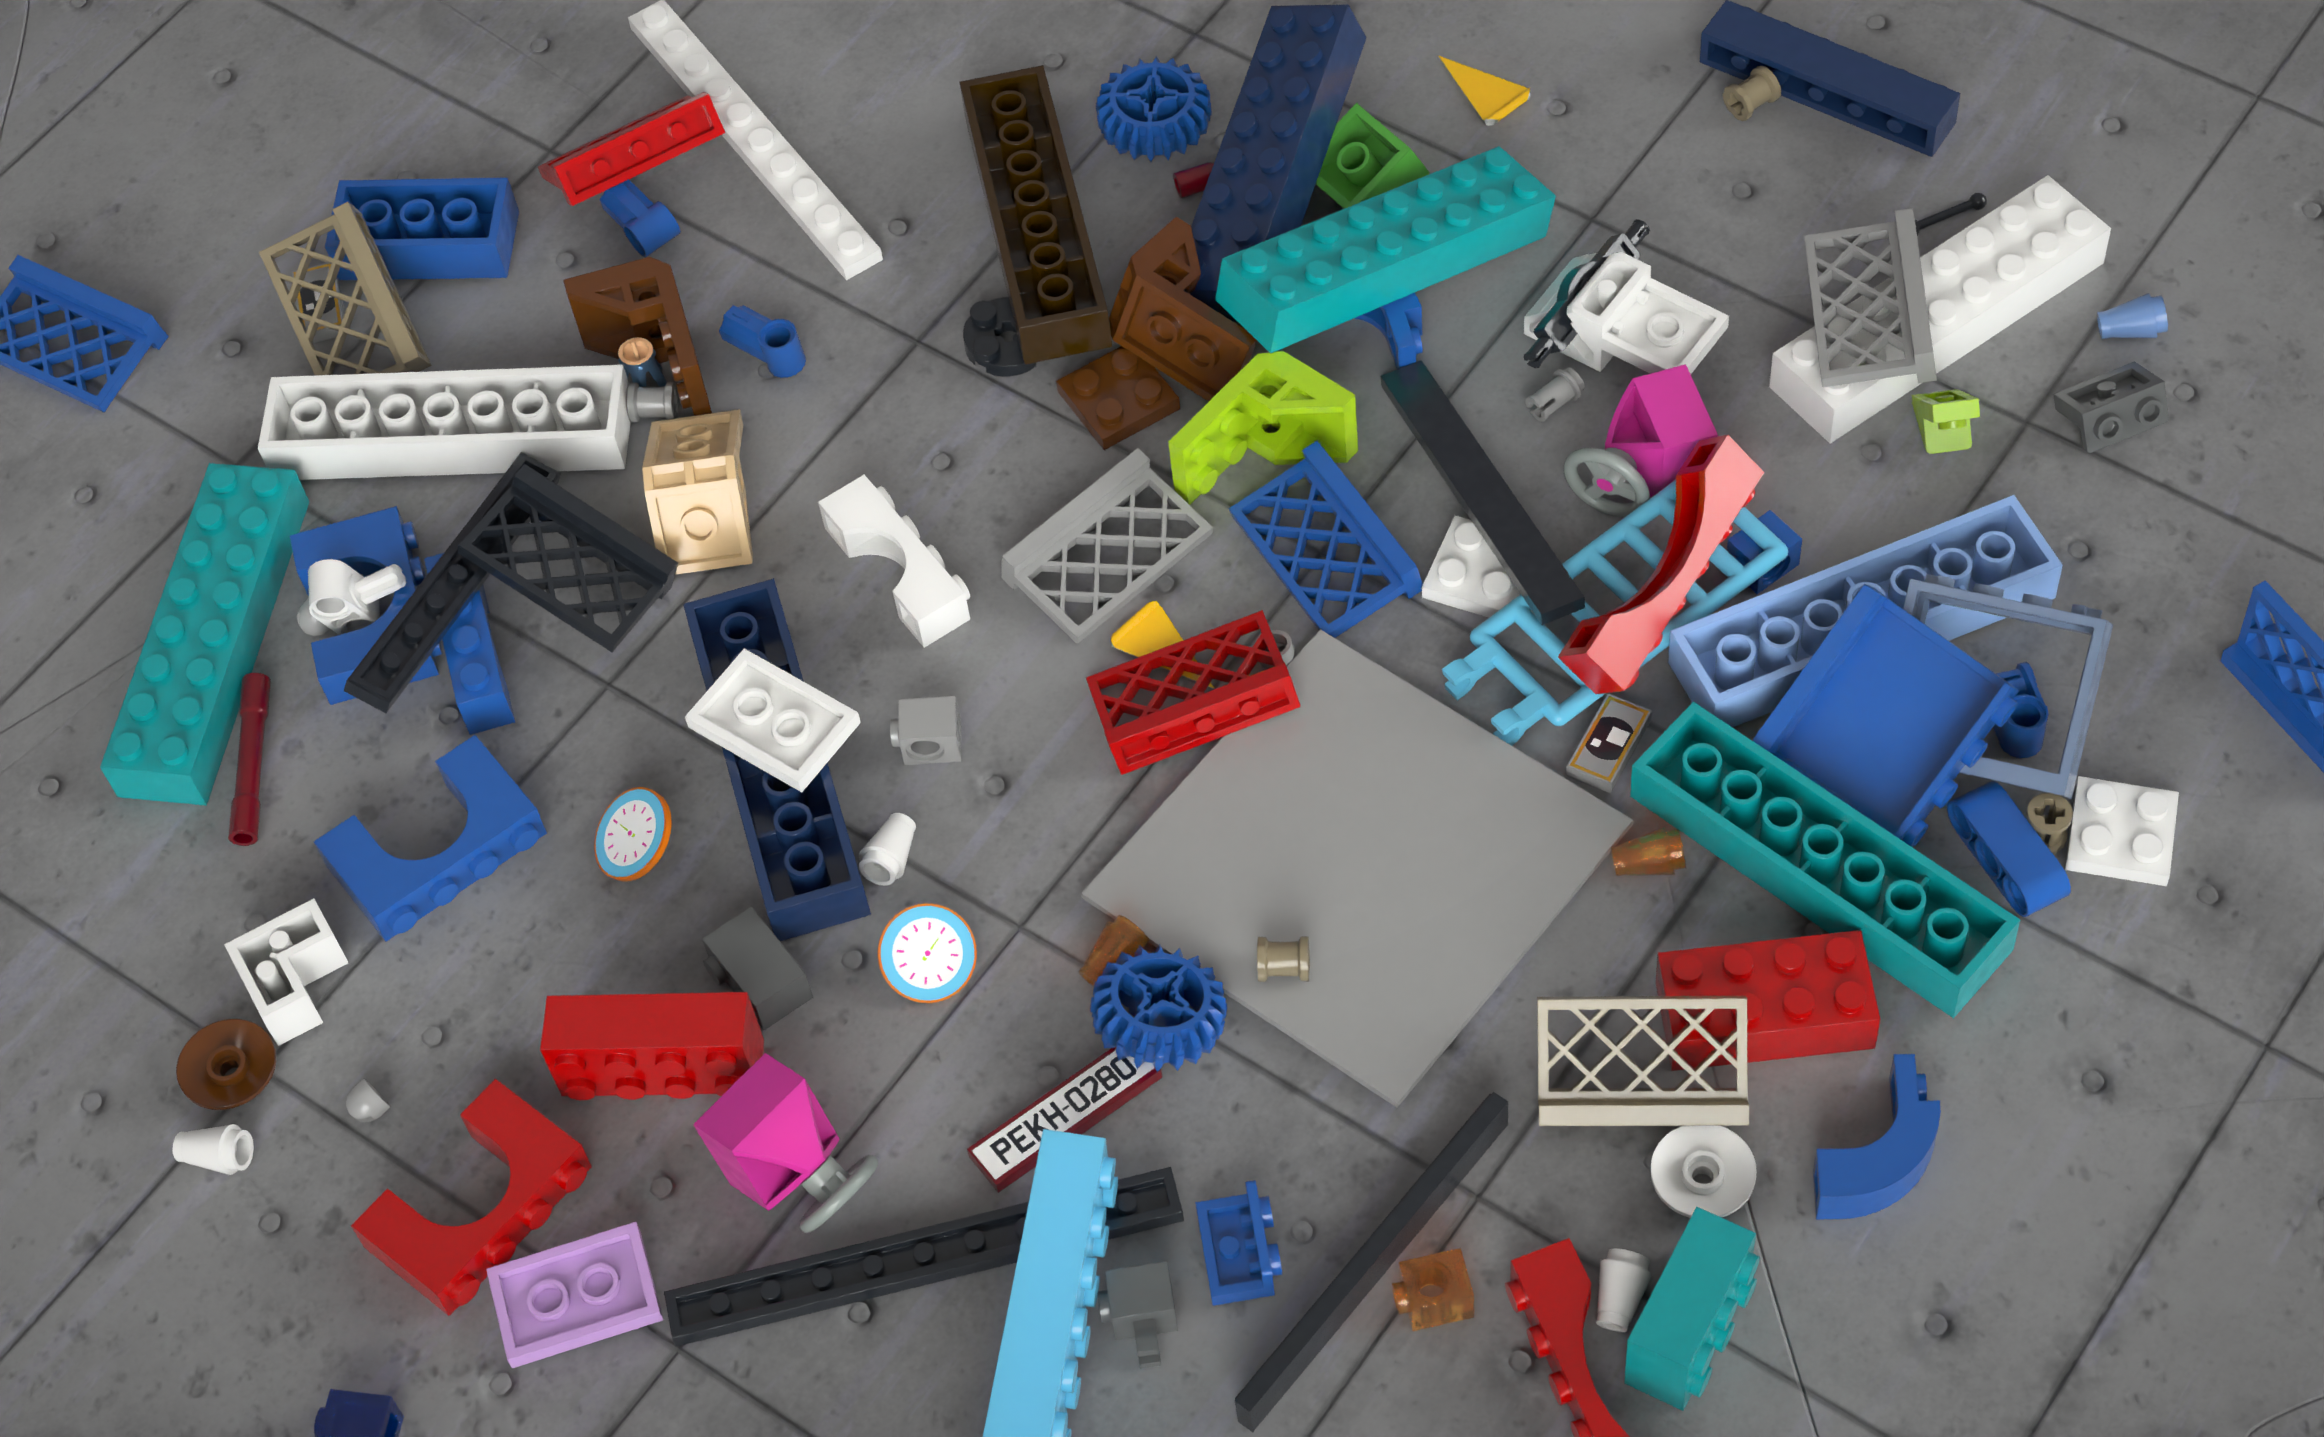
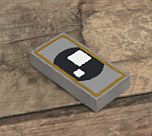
M323 263L308 267L303 281L323 287L331 264ZM297 270L291 271L292 277H295ZM336 277L332 291L341 293L339 280ZM301 287L296 299L298 312L312 316L320 293ZM329 296L321 319L341 326L345 315L343 301ZM302 320L307 330L310 322ZM319 325L312 343L336 338L338 331Z
M1608 693L1566 767V775L1611 793L1652 720V710Z

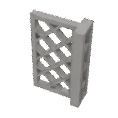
M1913 208L1895 211L1896 221L1804 236L1822 387L1916 373L1918 383L1937 381ZM1889 238L1890 245L1878 257L1862 249L1869 241ZM1836 247L1842 250L1843 253L1832 264H1829L1818 258L1815 250ZM1853 257L1869 265L1857 278L1842 271ZM1878 272L1894 279L1882 293L1867 285ZM1832 279L1848 287L1836 300L1820 292ZM1857 293L1873 301L1862 314L1846 306ZM1895 295L1897 296V301L1892 299ZM1822 306L1827 308L1824 312ZM1883 307L1899 315L1887 329L1871 321ZM1837 314L1852 322L1840 336L1825 328ZM1862 329L1878 337L1866 351L1850 342ZM1900 331L1902 333V337L1897 335ZM1827 342L1832 344L1828 349ZM1889 343L1902 350L1905 359L1884 362L1876 356ZM1841 350L1857 359L1848 368L1830 370L1829 363Z
M1137 448L1002 556L1001 578L1013 590L1019 587L1078 644L1213 534V527L1150 468V459ZM1150 486L1162 498V508L1135 507V496ZM1130 501V506H1129V507H1123L1125 504H1127V503ZM1167 503H1168L1173 509H1167ZM1109 517L1129 518L1128 536L1102 535L1101 524ZM1134 518L1161 519V537L1134 536ZM1167 520L1187 521L1195 531L1187 538L1166 537ZM1096 528V534H1089ZM1076 544L1095 545V563L1067 562V551ZM1100 545L1128 547L1127 565L1100 563ZM1133 547L1161 548L1160 560L1153 566L1133 565ZM1166 548L1172 549L1166 554ZM1062 556V562L1056 561L1059 557ZM1041 572H1060L1061 591L1040 590L1031 580ZM1066 573L1094 574V592L1066 591ZM1099 574L1127 575V587L1119 593L1099 592ZM1132 576H1139L1132 582ZM1053 601L1060 602V608ZM1065 602L1093 603V614L1078 626L1065 614ZM1098 603L1105 604L1098 609Z

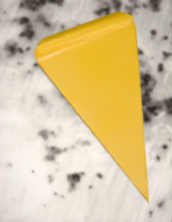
M1438 56L1487 126L1496 124L1530 99V88Z
M1157 601L1147 603L1111 636L1112 647L1135 657H1141L1183 641ZM1161 666L1162 668L1167 669L1169 671L1172 669L1170 667ZM1185 671L1182 674L1183 677L1193 681H1197L1200 675ZM1210 682L1208 687L1215 689L1212 683Z

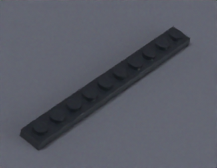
M1171 1167L1118 1179L1114 1208L1105 1207V1226H1109L1108 1240L1184 1221ZM1029 1202L664 1291L672 1340L677 1347L1017 1263Z

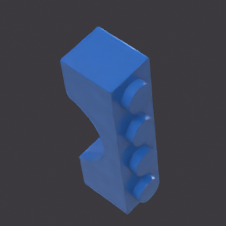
M444 553L424 558L427 574ZM484 585L481 586L442 638L456 704L470 735L515 723L507 684L489 626L487 614L490 611Z

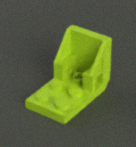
M1285 351L1257 354L1168 441L1174 491L1191 505L1201 494H1206L1213 488L1217 478L1230 465H1234L1242 459L1247 448L1274 465H1295L1305 459L1302 450L1318 441L1335 463H1347L1358 452L1355 394ZM1270 425L1279 429L1275 433L1265 432Z

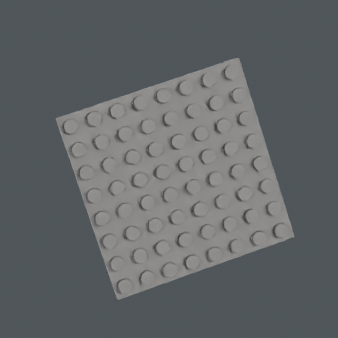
M1320 629L1287 666L1301 707L1223 736L1083 890L1081 896L1082 899L1156 948L1160 944L1164 953L1174 954L1181 948L1183 958L1186 960L1199 956L1200 968L1213 967L1215 981L1223 982L1225 994L1398 1108L1633 826V819ZM1301 936H1309V981H1301L1299 976L1268 977L1266 982H1258V937H1266L1271 942L1299 941Z

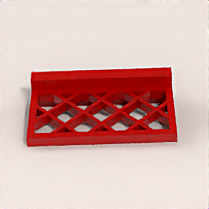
M702 92L694 97L687 95L538 166L542 178L561 189L567 203L574 206L724 134L725 130L708 93Z
M1263 610L1086 677L1106 739L1121 775L1301 707L1290 674L1282 659ZM1260 629L1261 635L1253 647L1236 644L1241 636ZM1206 649L1216 651L1208 665L1192 661L1198 652ZM1228 655L1245 658L1237 672L1220 668ZM1257 662L1274 666L1249 676ZM1161 666L1172 668L1163 682L1147 678L1151 671ZM1184 671L1200 675L1192 689L1176 685ZM1212 679L1229 683L1204 693ZM1117 683L1127 685L1119 698L1106 696L1101 693V689ZM1140 688L1156 692L1147 706L1131 702ZM1168 696L1184 700L1159 710ZM1123 713L1139 717L1115 727Z

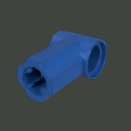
M629 179L605 190L603 196L599 199L603 209L623 228L626 237L642 257L646 258L681 233L677 221L667 207L659 201L653 204Z
M733 305L723 315V322L719 329L722 340L765 362L769 372L774 376L780 378L791 377L799 373L805 366L806 357L794 324L789 320H771L744 305L740 307Z

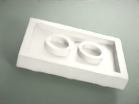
M746 649L742 650L685 716L690 729L800 792L804 791L861 723L857 711Z

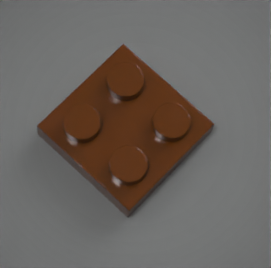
M1122 346L1056 381L1058 393L1103 450L1181 409L1179 397L1155 367Z

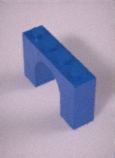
M397 506L290 535L296 571L308 596V570L311 565L321 560H339L363 577L396 564L401 568L402 574L406 577V585L394 592L390 606L375 622L355 631L311 643L318 681L330 705L356 698L344 692L346 680L426 577L420 557L413 558L412 549L419 548L413 523L411 521L403 522ZM440 642L410 683L439 675L435 656L443 655Z
M476 735L435 761L447 788L468 812L463 832L445 851L421 860L396 858L385 852L377 844L355 815L313 841L326 867L385 942L397 934L408 931L419 919L438 906L448 904L459 892L478 879L488 877L499 865L518 852L528 850L539 838L547 834L537 808Z

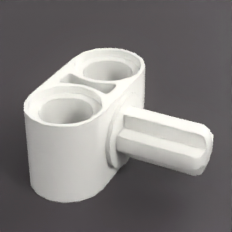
M328 559L315 562L308 570L310 613L338 635L364 628L380 618L379 599L406 585V577L402 574L401 568L396 564L363 577L339 560Z

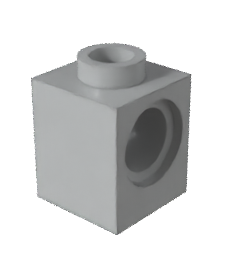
M956 696L898 700V719L890 720V735L892 747H900L904 765L961 762V718Z

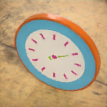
M636 787L620 794L607 807L598 824L594 841L596 861L605 875L622 882L633 881L647 874L658 863L668 845L672 827L670 808L662 795L649 788Z
M917 904L900 911L886 924L878 942L877 959L883 978L897 994L914 1002L934 1003L952 997L967 984L976 965L977 948L969 925L956 912L938 904Z

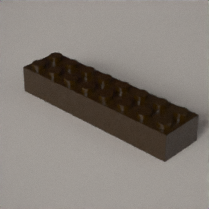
M1041 65L960 81L966 124L1024 364L1112 347L1108 309L1044 66Z

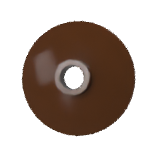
M226 1019L209 1024L195 1033L183 1047L176 1067L178 1084L185 1096L200 1107L211 1110H226L241 1106L260 1094L271 1080L275 1071L277 1056L274 1043L263 1028L248 1020ZM238 1068L234 1073L225 1076L228 1070Z

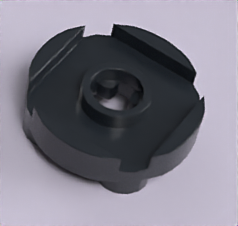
M1008 297L975 303L970 309V317L965 322L963 330L965 352L968 359L974 365L976 361L979 365L986 367V372L994 376H1016L1029 372L1036 367V363L1024 364L1017 334L1013 335V341L1004 342V338L999 336L1007 331L1017 333Z

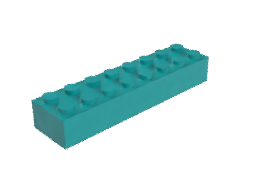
M1498 146L1222 258L1215 300L1266 350L1273 353L1546 237L1556 195Z
M209 463L100 765L102 772L117 797L207 806L240 709L242 678L246 674L252 673L293 553L290 535L300 532L309 505L308 497L295 470Z
M1694 701L1632 765L1631 798L1829 934L1861 930L1867 959L1953 1019L2014 950L2021 921L2019 918Z

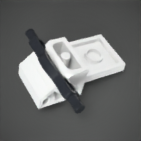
M1636 219L1625 234L1611 236L1597 253L1573 258L1525 315L1524 334L1537 341L1523 357L1525 361L1530 360L1527 363L1529 366L1539 368L1550 353L1561 352L1601 372L1611 358L1616 356L1650 374L1686 364L1691 375L1728 328L1729 316L1651 278V266L1638 260L1640 253L1636 249L1645 236L1649 234L1650 228L1649 226L1644 227L1646 226L1644 221Z

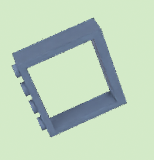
M1926 574L1925 582L1910 579L1903 609L1924 624L1931 601L2091 635L2058 774L1981 757L1973 767L1969 768L1965 765L1960 771V774L2043 793H2052L2071 799L2113 624L2108 620L2101 619L2102 610L2088 608L2083 605L2073 604L2071 612L2051 608L2053 600L2036 595L2023 594L2022 601L2019 602L2002 598L2003 589L1975 583L1972 592L1954 588L1955 579L1945 576Z

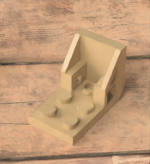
M740 409L651 422L642 466L644 492L655 548L678 562L676 574L747 565L753 562L746 490L739 458L743 432Z

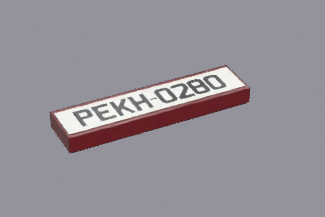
M1116 1047L1111 1048L967 1148L969 1158L999 1193L1036 1167L1043 1129L1082 1135L1162 1078L1161 1069L1157 1073L1153 1063L1144 1062L1137 1069L1133 1057L1129 1056L1118 1061Z

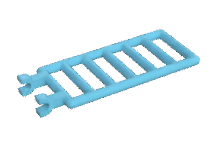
M1676 480L1563 562L1562 565L1570 577L1574 579L1589 568L1624 603L1635 595L1639 590L1604 556L1625 541L1654 570L1656 569L1664 552L1640 529L1660 514L1673 526L1676 504ZM1746 507L1741 508L1733 522L1764 551L1743 566L1724 547L1718 544L1709 561L1727 579L1708 593L1696 582L1693 583L1685 596L1691 606L1668 622L1662 632V641L1647 655L1640 667L1669 646L1671 630L1711 615L1787 557L1789 551L1786 544ZM1521 594L1471 631L1470 641L1477 648L1464 659H1457L1442 669L1443 675L1449 680L1445 683V689L1457 701L1472 689L1477 680L1495 667L1526 697L1512 709H1505L1491 718V724L1497 729L1493 735L1511 746L1522 737L1528 728L1544 716L1553 725L1562 726L1604 695L1595 694L1558 658L1565 644L1545 625H1541L1537 617L1530 611L1531 608ZM1586 601L1584 609L1571 614L1579 622L1584 619L1600 616ZM1515 622L1581 688L1559 704L1494 637Z

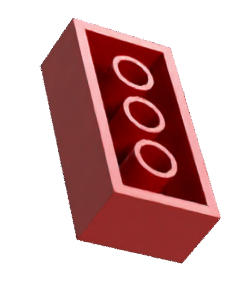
M1861 930L1658 952L1656 988L1658 996L1747 997V1063L1869 1050L1876 1047L1881 1019ZM1661 1009L1666 1042L1669 1043L1689 1022L1675 1009ZM1702 1009L1685 1010L1695 1017ZM1714 1009L1700 1024L1721 1043L1736 1028V1009ZM1695 1028L1674 1048L1693 1068L1715 1049ZM1736 1040L1727 1048L1735 1058ZM1720 1054L1708 1067L1732 1064ZM1669 1055L1671 1071L1685 1070Z
M748 992L552 995L546 998L540 1051L561 1096H568L575 1100H590L595 1096H618L623 1099L636 1100L644 1097V1095H668L676 1099H687L694 1096V1094H717L722 1096L763 1056L764 1038Z

